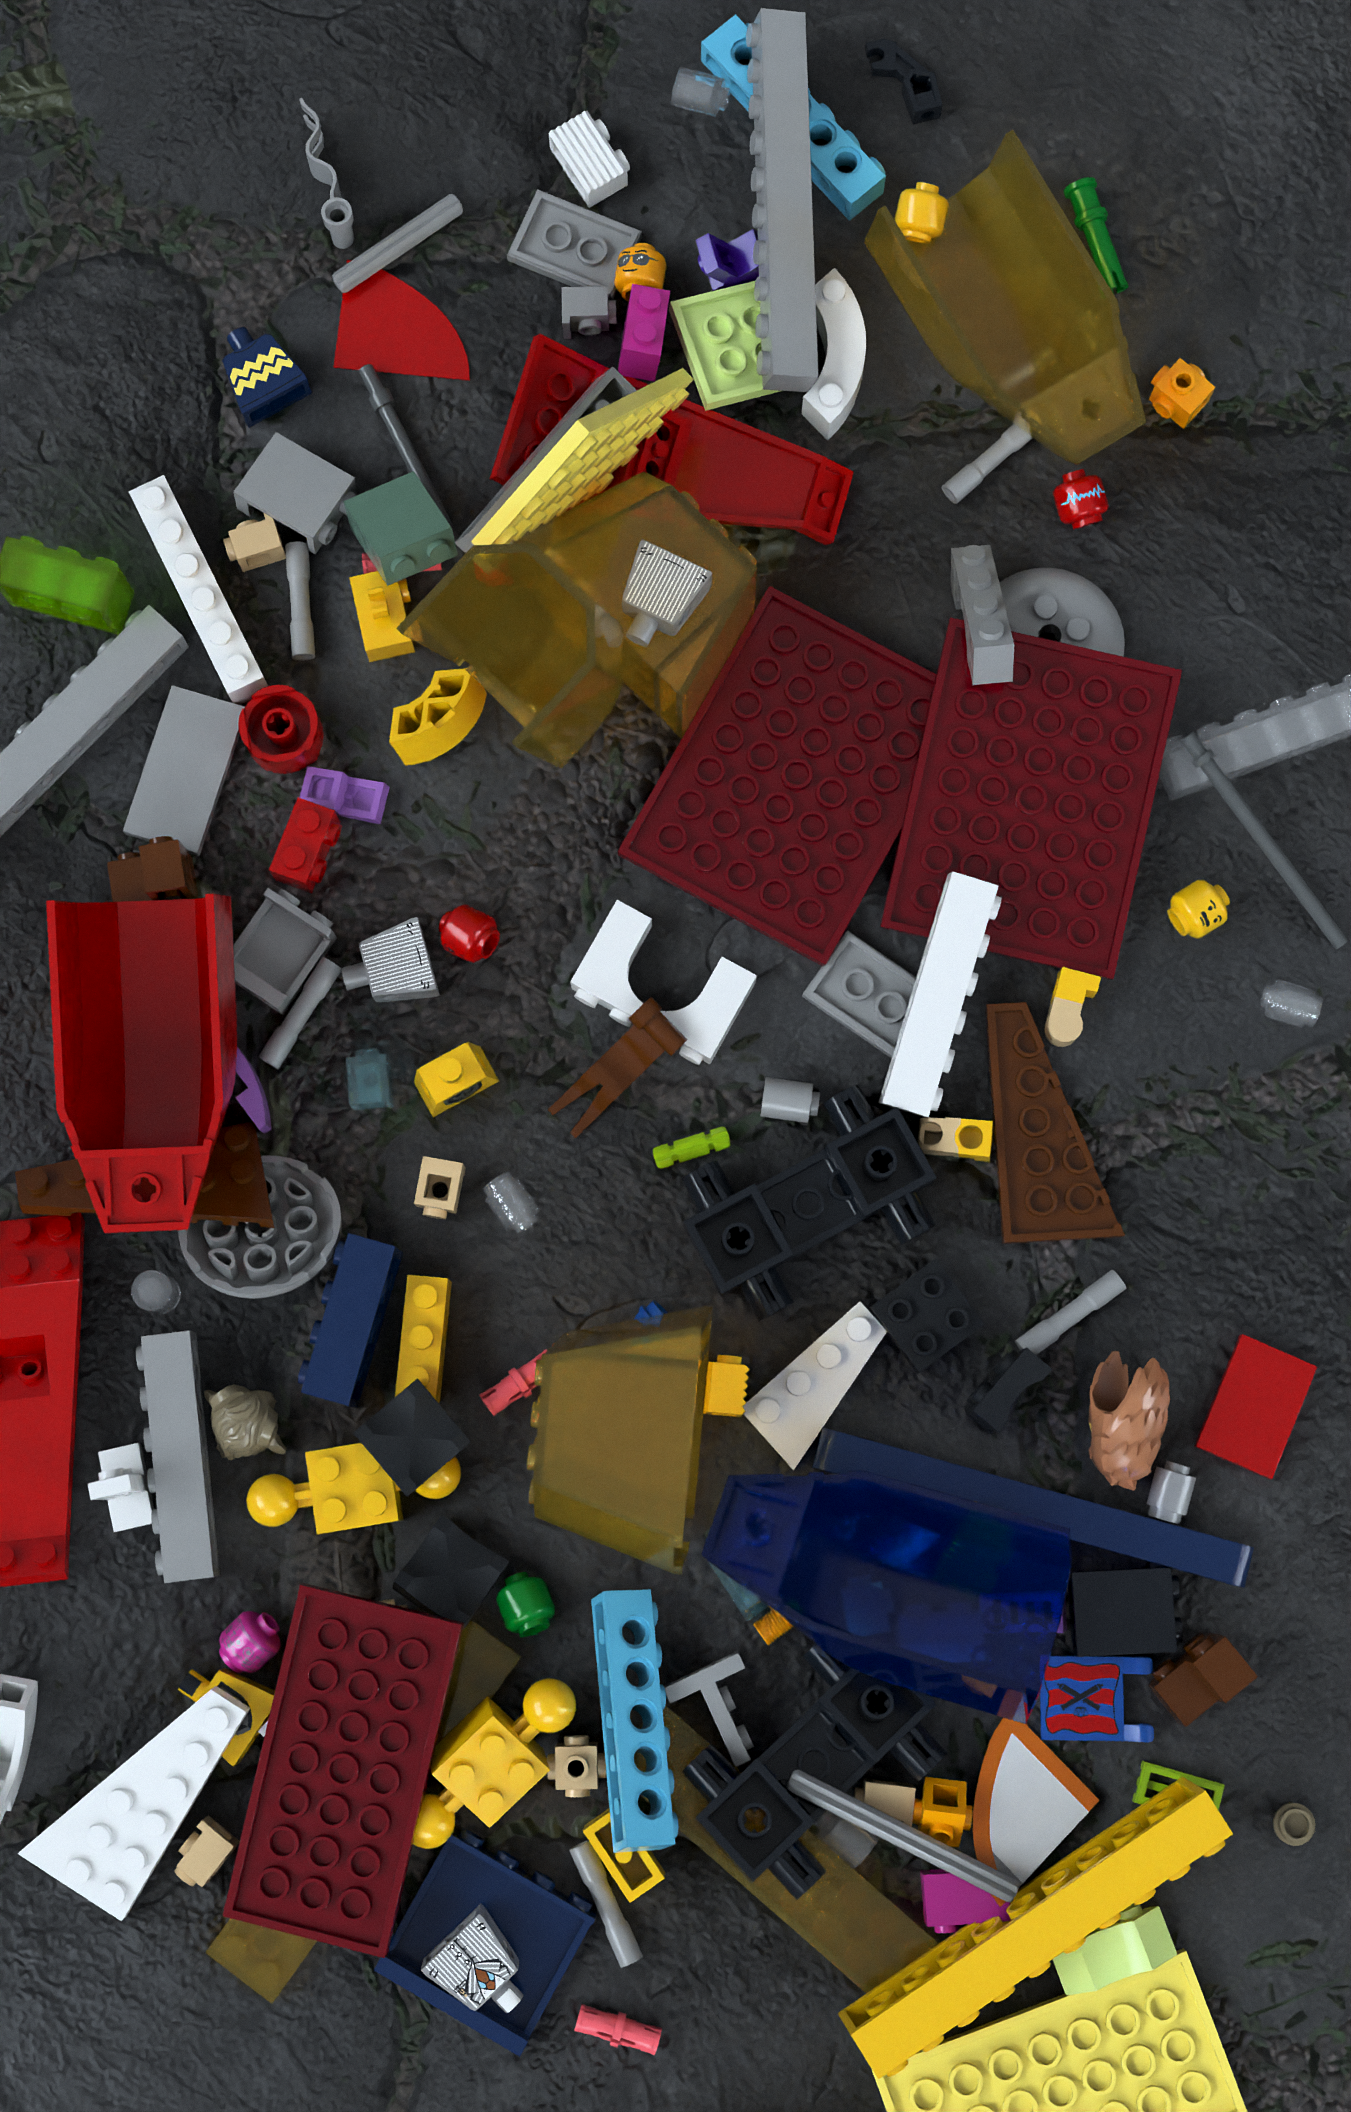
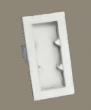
M141 1443L99 1451L98 1455L102 1472L98 1473L99 1481L87 1483L90 1500H108L114 1532L152 1524L151 1512L154 1506L148 1487L147 1471Z

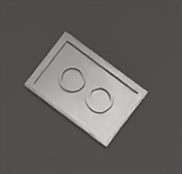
M537 189L510 247L507 259L509 262L571 287L608 286V299L614 300L617 293L614 277L619 254L627 247L640 243L642 231Z
M847 930L826 966L820 968L803 992L802 997L892 1058L916 977Z

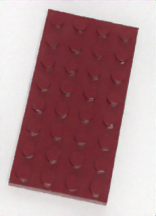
M306 1583L300 1584L223 1917L381 1958L387 1956L464 1622Z

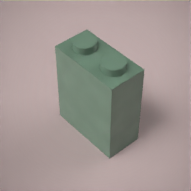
M414 471L343 501L352 532L387 586L458 556L452 527Z

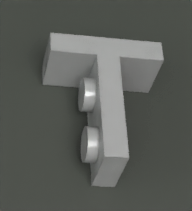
M738 1651L664 1685L670 1704L701 1690L735 1767L751 1760L747 1750L753 1748L754 1745L745 1725L742 1724L736 1727L730 1711L736 1709V1706L727 1686L718 1688L716 1682L745 1669Z

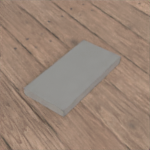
M171 686L123 828L124 834L146 841L155 837L171 836L173 840L178 839L190 854L200 856L240 736L238 726L239 715L245 706Z

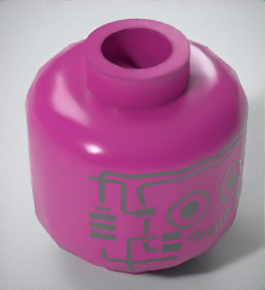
M253 1611L242 1612L222 1631L219 1637L221 1647L219 1654L222 1660L230 1669L238 1673L243 1671L247 1673L259 1671L278 1653L281 1647L278 1635L280 1627L276 1620L265 1612L261 1615Z

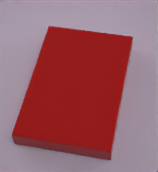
M1240 1334L1194 1447L1267 1479H1272L1317 1366L1244 1334Z

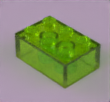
M6 536L0 554V592L10 605L116 635L122 632L134 591L116 562L104 557H96L95 561L81 557V554L76 550L64 546H59L57 550L44 547L41 541L29 536H21L20 540Z

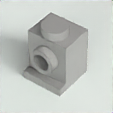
M608 286L561 287L564 339H571V332H579L583 335H596L601 331H609V324H617L616 300L608 299Z

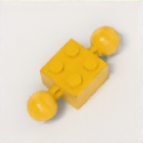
M362 1443L305 1452L309 1482L294 1484L290 1479L280 1474L264 1475L251 1485L246 1499L247 1508L252 1518L268 1527L281 1526L290 1521L299 1508L313 1506L317 1535L403 1520L399 1494L401 1489ZM454 1456L415 1491L429 1499H440L451 1494L458 1486L461 1478V1467L457 1457Z
M546 1678L535 1682L527 1690L523 1699V1714L515 1722L487 1696L436 1745L430 1769L432 1775L446 1788L438 1795H424L413 1845L423 1849H433L443 1845L452 1835L455 1827V1813L463 1805L490 1828L550 1771L544 1749L533 1738L540 1732L555 1733L561 1731L572 1721L576 1712V1699L567 1684L553 1678Z

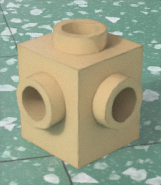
M588 1735L564 1736V1743L556 1744L555 1754L547 1755V1763L550 1767V1771L547 1773L548 1780L555 1779L556 1790H565V1797L590 1796V1789H598L599 1778H606L607 1776L605 1752L598 1753V1742H589ZM578 1760L583 1763L584 1772L581 1775L575 1776L569 1772L568 1765L571 1761Z

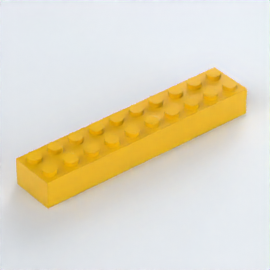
M1182 1776L1019 1888L1016 1897L1006 1909L1011 1921L1002 1922L1000 1917L996 1916L983 1923L975 1924L974 1922L965 1925L837 2014L877 2078L880 2079L884 2075L887 2077L894 2076L908 2065L907 2059L920 2050L927 2052L937 2047L944 2040L943 2034L957 2025L958 2027H964L973 2022L979 2016V2010L991 2001L997 2003L1009 1997L1015 1991L1014 1985L1027 1976L1034 1978L1044 1973L1050 1967L1051 1963L1049 1961L1062 1952L1068 1954L1080 1948L1086 1941L1085 1936L1098 1927L1099 1929H1105L1116 1923L1121 1917V1911L1133 1903L1134 1905H1140L1148 1901L1155 1895V1888L1168 1879L1169 1881H1174L1184 1876L1191 1869L1189 1864L1202 1855L1209 1857L1219 1852L1226 1844L1224 1840L1233 1835L1206 1790Z

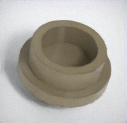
M1293 1802L1286 1803L1275 1812L1273 1829L1276 1836L1282 1842L1292 1846H1299L1312 1838L1315 1832V1819L1311 1811L1304 1805Z

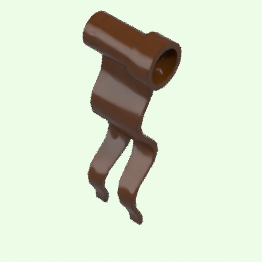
M652 997L629 1017V1020L634 1025L548 1109L554 1115L599 1083L603 1085L590 1107L570 1132L574 1138L587 1128L664 1051L671 1057L688 1040L660 1012L662 1007Z

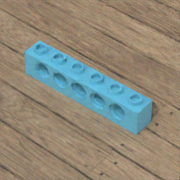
M735 14L701 42V61L748 111L750 97L753 95V83H749L747 79L748 65L740 64L738 61L752 59V47H747L746 33L749 23L744 24ZM808 88L811 180L850 221L883 194L886 179L885 170L876 158H869L861 150L855 135L849 130L844 131L835 122V117L830 108L824 103L819 104L810 95ZM816 139H824L828 142V144L824 146H818L814 144L812 141ZM840 166H849L853 169V171L849 173H843L839 171L837 168Z
M651 1589L603 1591L591 1599L613 1853L662 1850L675 1845L679 1826L677 1815L675 1812H672L671 1794L674 1791V1776L672 1770L668 1769L667 1762L670 1734L663 1721L666 1692L664 1686L660 1684L658 1669L662 1662V1650L660 1644L656 1643L654 1627L658 1621V1609L656 1603L652 1601ZM623 1626L633 1632L635 1637L634 1645L629 1644L622 1635ZM627 1668L634 1670L638 1675L639 1683L637 1687L630 1684L627 1680ZM631 1710H635L641 1715L643 1721L641 1729L636 1728L630 1720ZM635 1752L644 1756L647 1764L645 1772L636 1767L634 1763ZM639 1795H643L649 1800L651 1806L649 1815L644 1814L638 1806Z

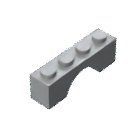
M969 545L951 548L950 586L956 610L962 609L967 662L972 684L1013 682L1014 641L991 546Z

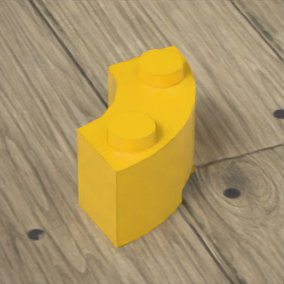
M473 668L435 671L431 684L420 697L409 704L393 708L389 742L405 766L432 761L456 746L474 727L482 713L487 692Z

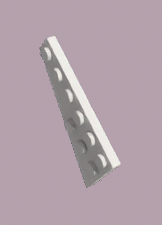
M215 1685L18 1854L122 1921L129 1913L250 1710V1707Z

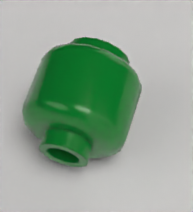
M520 1572L505 1579L506 1586L496 1596V1603L505 1628L510 1632L519 1633L520 1637H530L550 1627L549 1621L555 1615V1605L546 1581L540 1577H529L527 1572Z

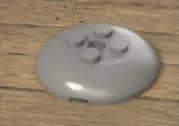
M1033 568L1015 573L999 582L1011 631L1035 637L1044 633H1053L1057 642L1124 657V631L1118 612L1107 595L1088 579L1063 569Z
M261 1156L275 1228L260 1227L259 1223L239 1222V1226L223 1225V1222L220 1220L201 1219L197 1223H191L188 1230H178L180 1247L185 1261L201 1281L211 1288L230 1296L249 1299L268 1298L290 1292L302 1286L324 1268L332 1257L340 1239L342 1230L341 1209L337 1195L326 1178L322 1179L319 1175L309 1170L307 1164L282 1156ZM268 1230L262 1233V1237H259L257 1234L260 1231Z

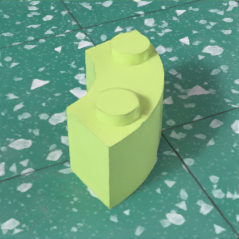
M1132 1904L1120 1912L1121 1917L1116 1923L1105 1929H1099L1098 1927L1085 1936L1086 1941L1080 1948L1068 1954L1062 1952L1052 1960L1066 1996L1097 1991L1120 1979L1152 1971L1178 1955L1160 1907L1154 1906L1142 1909L1141 1905Z

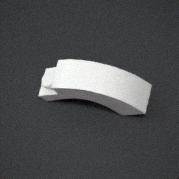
M0 1674V1824L5 1812L11 1811L23 1778L34 1731L38 1696V1681Z

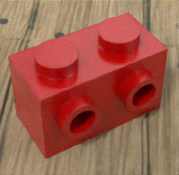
M299 797L297 798L269 868L276 881L309 893L313 892L315 884L322 881L326 872L327 861L325 859L330 847H335L341 834L342 825H340V820L335 810Z

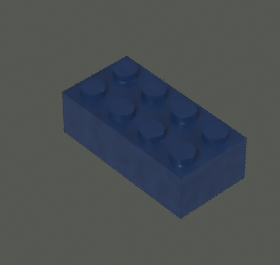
M350 1233L347 1235L346 1242L339 1241L333 1259V1264L338 1265L334 1281H327L321 1299V1304L326 1305L322 1321H315L310 1335L309 1343L315 1345L310 1360L304 1359L298 1375V1383L303 1384L301 1393L358 1409L404 1254L396 1246Z

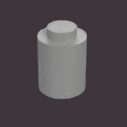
M765 1077L760 1117L808 1123L809 1115L817 1116L820 1092H813V1083Z

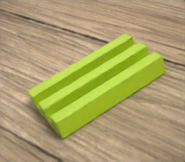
M1142 1760L1140 1777H1138L1136 1783V1793H1134L1132 1799L1134 1803L1142 1805L1150 1799V1797L1145 1796L1147 1788L1161 1792L1169 1786L1149 1780L1152 1772L1176 1780L1183 1776L1200 1787L1214 1790L1211 1799L1219 1811L1224 1784Z

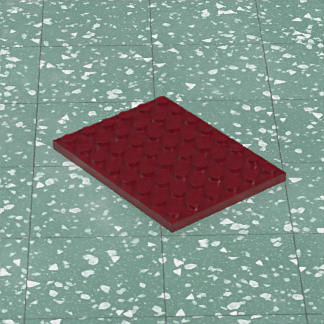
M769 586L617 851L618 856L815 963L826 966L901 832L936 674Z
M950 617L879 928L928 938L947 875L953 871L999 886L996 896L1002 897L995 920L989 919L984 934L990 935L986 952L1060 969L1065 967L1113 980L1182 670L1011 631L1014 641L1013 682L973 685L967 662L964 620Z

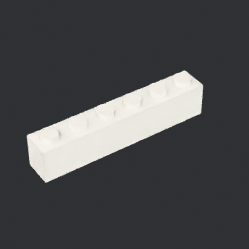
M162 475L128 491L230 699L234 704L238 705L251 700V696L254 693L267 687L268 684L165 476Z
M953 871L947 875L878 1103L893 1108L898 1107L899 1110L922 1117H929L931 1110L935 1112L938 1110L943 1095V1089L938 1087L942 1072L949 1073L955 1055V1050L949 1049L954 1034H961L967 1012L961 1011L965 995L971 997L977 984L978 974L973 972L977 957H984L989 944L990 935L984 934L989 919L995 920L1000 908L1002 897L996 896L998 885Z

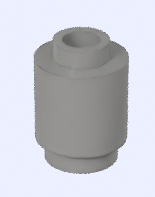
M1166 1461L1165 1468L1156 1466L1146 1503L1150 1505L1149 1516L1180 1524L1182 1515H1187L1196 1477L1189 1475L1190 1467Z

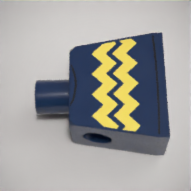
M240 327L233 330L227 336V341L234 352L226 355L222 361L248 428L312 394L305 374L270 334H265L253 340L247 328Z

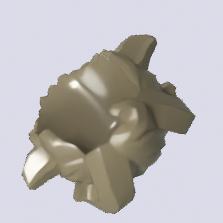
M235 1384L229 1385L219 1392L204 1391L205 1399L212 1407L211 1425L215 1436L214 1440L217 1442L216 1448L222 1458L227 1457L228 1460L232 1461L242 1456H255L267 1448L278 1454L286 1453L287 1448L283 1445L277 1434L278 1413L274 1410L277 1401L271 1392L262 1390L251 1391L244 1386Z

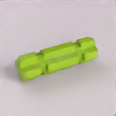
M721 1126L710 1130V1133L706 1135L702 1132L673 1141L674 1145L668 1146L667 1143L653 1149V1157L656 1166L662 1169L674 1165V1161L677 1160L681 1163L710 1154V1150L713 1149L717 1152L729 1148L731 1141L727 1129Z

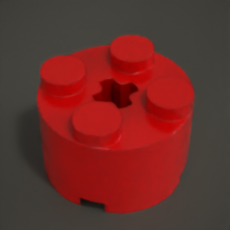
M286 685L267 686L251 696L252 699L239 715L238 726L241 739L254 761L262 769L280 774L297 772L314 763L319 757L324 732L321 720L312 702L302 693ZM286 725L287 728L284 733L277 735L279 726Z

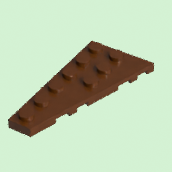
M1027 1003L986 1004L985 1018L1002 1244L1124 1237L1123 1229L1115 1217L1110 1205L1109 1196L1106 1189L1103 1188L1093 1165L1092 1156L1072 1109L1065 1099L1060 1087L1061 1083L1046 1054L1045 1045Z
M253 1121L220 1128L191 1223H197L201 1219L220 1220L223 1222V1225L239 1226V1222L259 1223L260 1227L275 1228L257 1130ZM78 1159L15 1172L19 1206L22 1213L71 1216L75 1212L96 1213L87 1191L86 1180Z

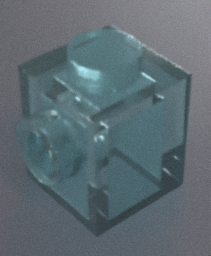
M369 1048L355 1051L356 1056L346 1057L349 1105L353 1110L394 1107L390 1059L386 1053L380 1054L379 1049Z

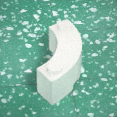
M835 268L815 285L816 324L823 342L826 359L817 381L803 396L801 413L827 441L838 431L855 404L863 376L866 354V331L859 304L853 291Z

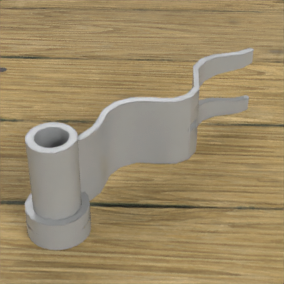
M300 98L299 101L302 109L315 122V124L311 122L306 114L303 115L306 125L314 131L306 143V156L310 172L315 179L331 186L330 199L323 204L321 209L323 223L330 231L333 244L337 248L345 249L354 242L352 208L347 200L341 198L337 174L333 167L317 159L324 148V137L321 131L320 120L317 114L305 104L303 98Z

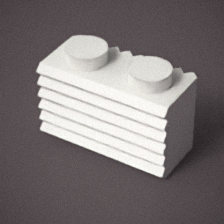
M583 111L582 114H578L575 118H571L568 122H564L562 126H557L555 130H551L548 133L552 153L589 208L628 186L627 171L630 170V165L627 158L620 149L616 151L612 149L608 143L610 135L606 126L600 119L594 121L588 111Z

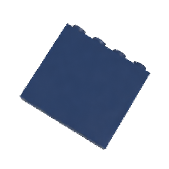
M463 1828L461 1833L453 1830L452 1835L445 1842L393 1935L387 1956L379 1959L374 1971L520 2057L532 2031L591 1924L593 1925L597 1913L590 1910L593 1904L583 1896L571 1892L568 1897L554 1889L557 1883L549 1876L537 1870L531 1875L518 1867L520 1860L508 1852L499 1849L497 1854L486 1849L482 1846L484 1839L472 1831ZM480 1904L487 1909L519 1959L518 1971L509 1980L524 1996L508 2013H505L491 1997L478 2010L473 2011L421 1971L423 1958Z

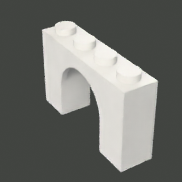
M616 900L570 982L572 990L576 991L574 995L576 999L592 1008H595L597 1003L611 1010L609 1016L627 1027H630L632 1023L629 1017L644 1004L633 993L628 981V975L636 954L652 928V918ZM721 957L703 991L694 1002L679 1010L660 1011L688 1039L680 1047L679 1055L697 1065H700L702 1060L711 1064L753 989L757 975Z

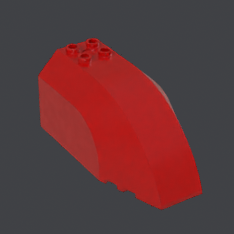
M205 894V898L124 902L46 901L56 1110L61 1123H64L72 1146L70 1147L74 1157L78 1159L86 1180L87 1191L103 1232L188 1230L235 1083L237 1015L231 896Z

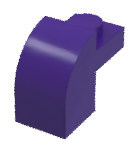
M752 229L728 243L709 233L696 239L700 253L698 255V263L703 273L709 277L712 291L755 281L759 277V264H754L753 249L756 240H758V231Z

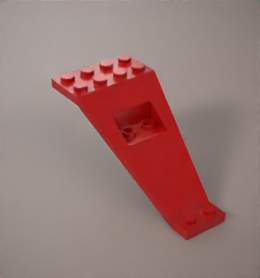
M542 334L534 336L490 479L504 486L590 385L610 368ZM623 376L636 390L649 385L635 378ZM685 399L674 411L670 409L664 416L660 417L664 421L663 425L659 428L663 435L662 440L658 438L657 431L649 439L645 437L636 445L639 449L637 454L625 466L622 467L620 465L611 473L614 479L601 493H595L587 501L582 500L575 508L571 509L569 507L566 510L571 512L790 529L824 545L834 543L854 471L820 454L713 410L705 411L703 406ZM647 464H648V465L651 467V469H652V475H651V476H650V475L647 473V471H646V465H647Z
M81 1212L73 1213L71 1216L51 1215L0 1221V1587L67 1580L69 1576L85 1220ZM37 1370L32 1375H26L29 1371Z

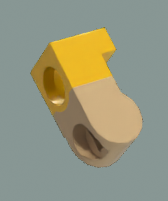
M1065 967L1060 969L1057 974L1044 1028L1045 1036L1051 1044L1057 1047H1066L1071 1045L1080 1036L1083 1030V1021L1080 1014L1084 998H1093L1096 995L1101 980L1100 976Z
M945 1117V1119L920 1118L917 1143L925 1154L974 1159L975 1161L990 1162L993 1121Z

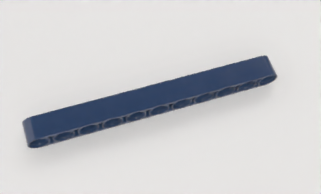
M822 1428L812 1468L965 1511L968 1510L972 1501H977L979 1505H984L986 1509H991L994 1513H999L1001 1517L1014 1521L1018 1526L1245 1588L1254 1548L1241 1543L827 1428Z

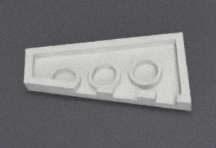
M858 1302L743 1406L746 1411L744 1416L793 1471L887 1332L861 1302Z

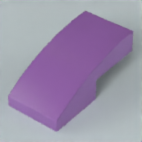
M307 766L299 798L335 810L337 816L381 824L390 787L384 782L348 777L344 772Z
M237 1047L236 1072L248 1089L235 1098L258 1129L266 1134L271 1130V1118L265 1092L253 1066L245 1054Z

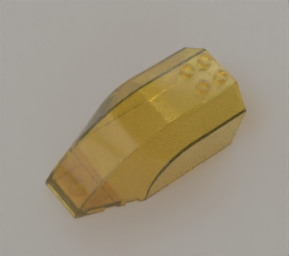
M1014 130L1006 133L988 168L959 192L947 199L949 208L943 232L939 237L931 238L929 244L906 240L887 207L883 206L878 209L864 243L935 358L960 385L986 402L1048 450L1077 465L1146 423L1135 373H1132L1129 362L1126 336H1123L1119 320L1120 310L1118 301Z
M534 543L473 545L396 629L404 636L449 659L459 667L464 661L469 663L470 666L466 671L524 727L513 739L512 743L518 749L562 769L592 737L618 700L622 688L623 626L603 607L607 602L606 598L581 576L576 580L573 576L577 573V570L551 546L544 552Z

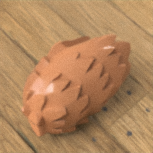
M1112 1351L1106 1361L1100 1362L1092 1385L1090 1386L1088 1422L1091 1429V1446L1089 1448V1455L1094 1465L1105 1476L1111 1486L1119 1485L1126 1489L1135 1490L1137 1480L1152 1472L1151 1466L1160 1450L1161 1438L1168 1421L1170 1389L1167 1373L1164 1369L1160 1368L1159 1362L1153 1357L1143 1369L1139 1367L1136 1370L1132 1383L1128 1388V1365L1122 1364L1119 1351Z

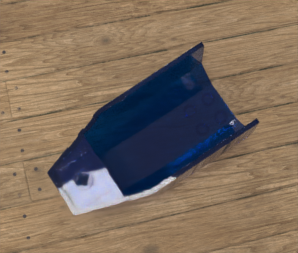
M849 1471V1474L824 1475L823 1472H811L808 1476H783V1474L729 1475L702 1551V1556L712 1565L763 1602L830 1656L849 1667L893 1685L1023 1724L1027 1723L1042 1687L1061 1621L1072 1568L1071 1528L866 1471Z

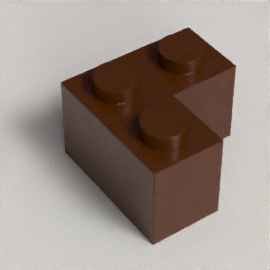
M171 836L152 838L149 840L148 845L138 846L139 852L120 854L117 856L118 860L107 862L113 902L198 898L193 858L178 839L173 840Z
M1200 1632L1183 1646L1186 1653L1175 1662L1169 1658L1156 1667L1151 1673L1154 1679L1147 1685L1178 1724L1187 1727L1217 1701L1227 1703L1258 1676L1225 1636L1209 1633L1205 1636Z

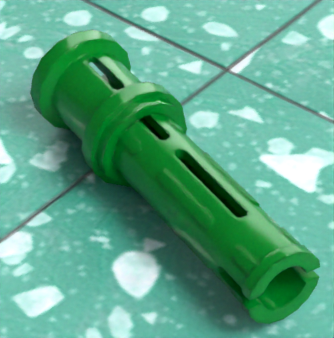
M1086 177L1069 184L1063 190L1066 199H1070L1076 215L1074 224L1076 228L1085 234L1104 287V293L1106 296H1112L1114 294L1113 289L1118 294L1126 290L1129 285L1124 277L1105 224L1108 212L1105 207H1101L1095 190L1097 187L1096 179L1094 177Z

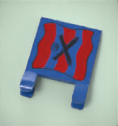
M1040 1655L1041 1740L1152 1742L1154 1739V1728L1148 1723L1124 1724L1123 1674H1151L1153 1671L1152 1659L1147 1656L1077 1657Z

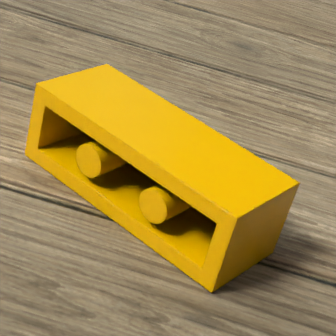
M407 1275L395 1397L418 1378L434 1399L440 1403L452 1282L448 1278Z

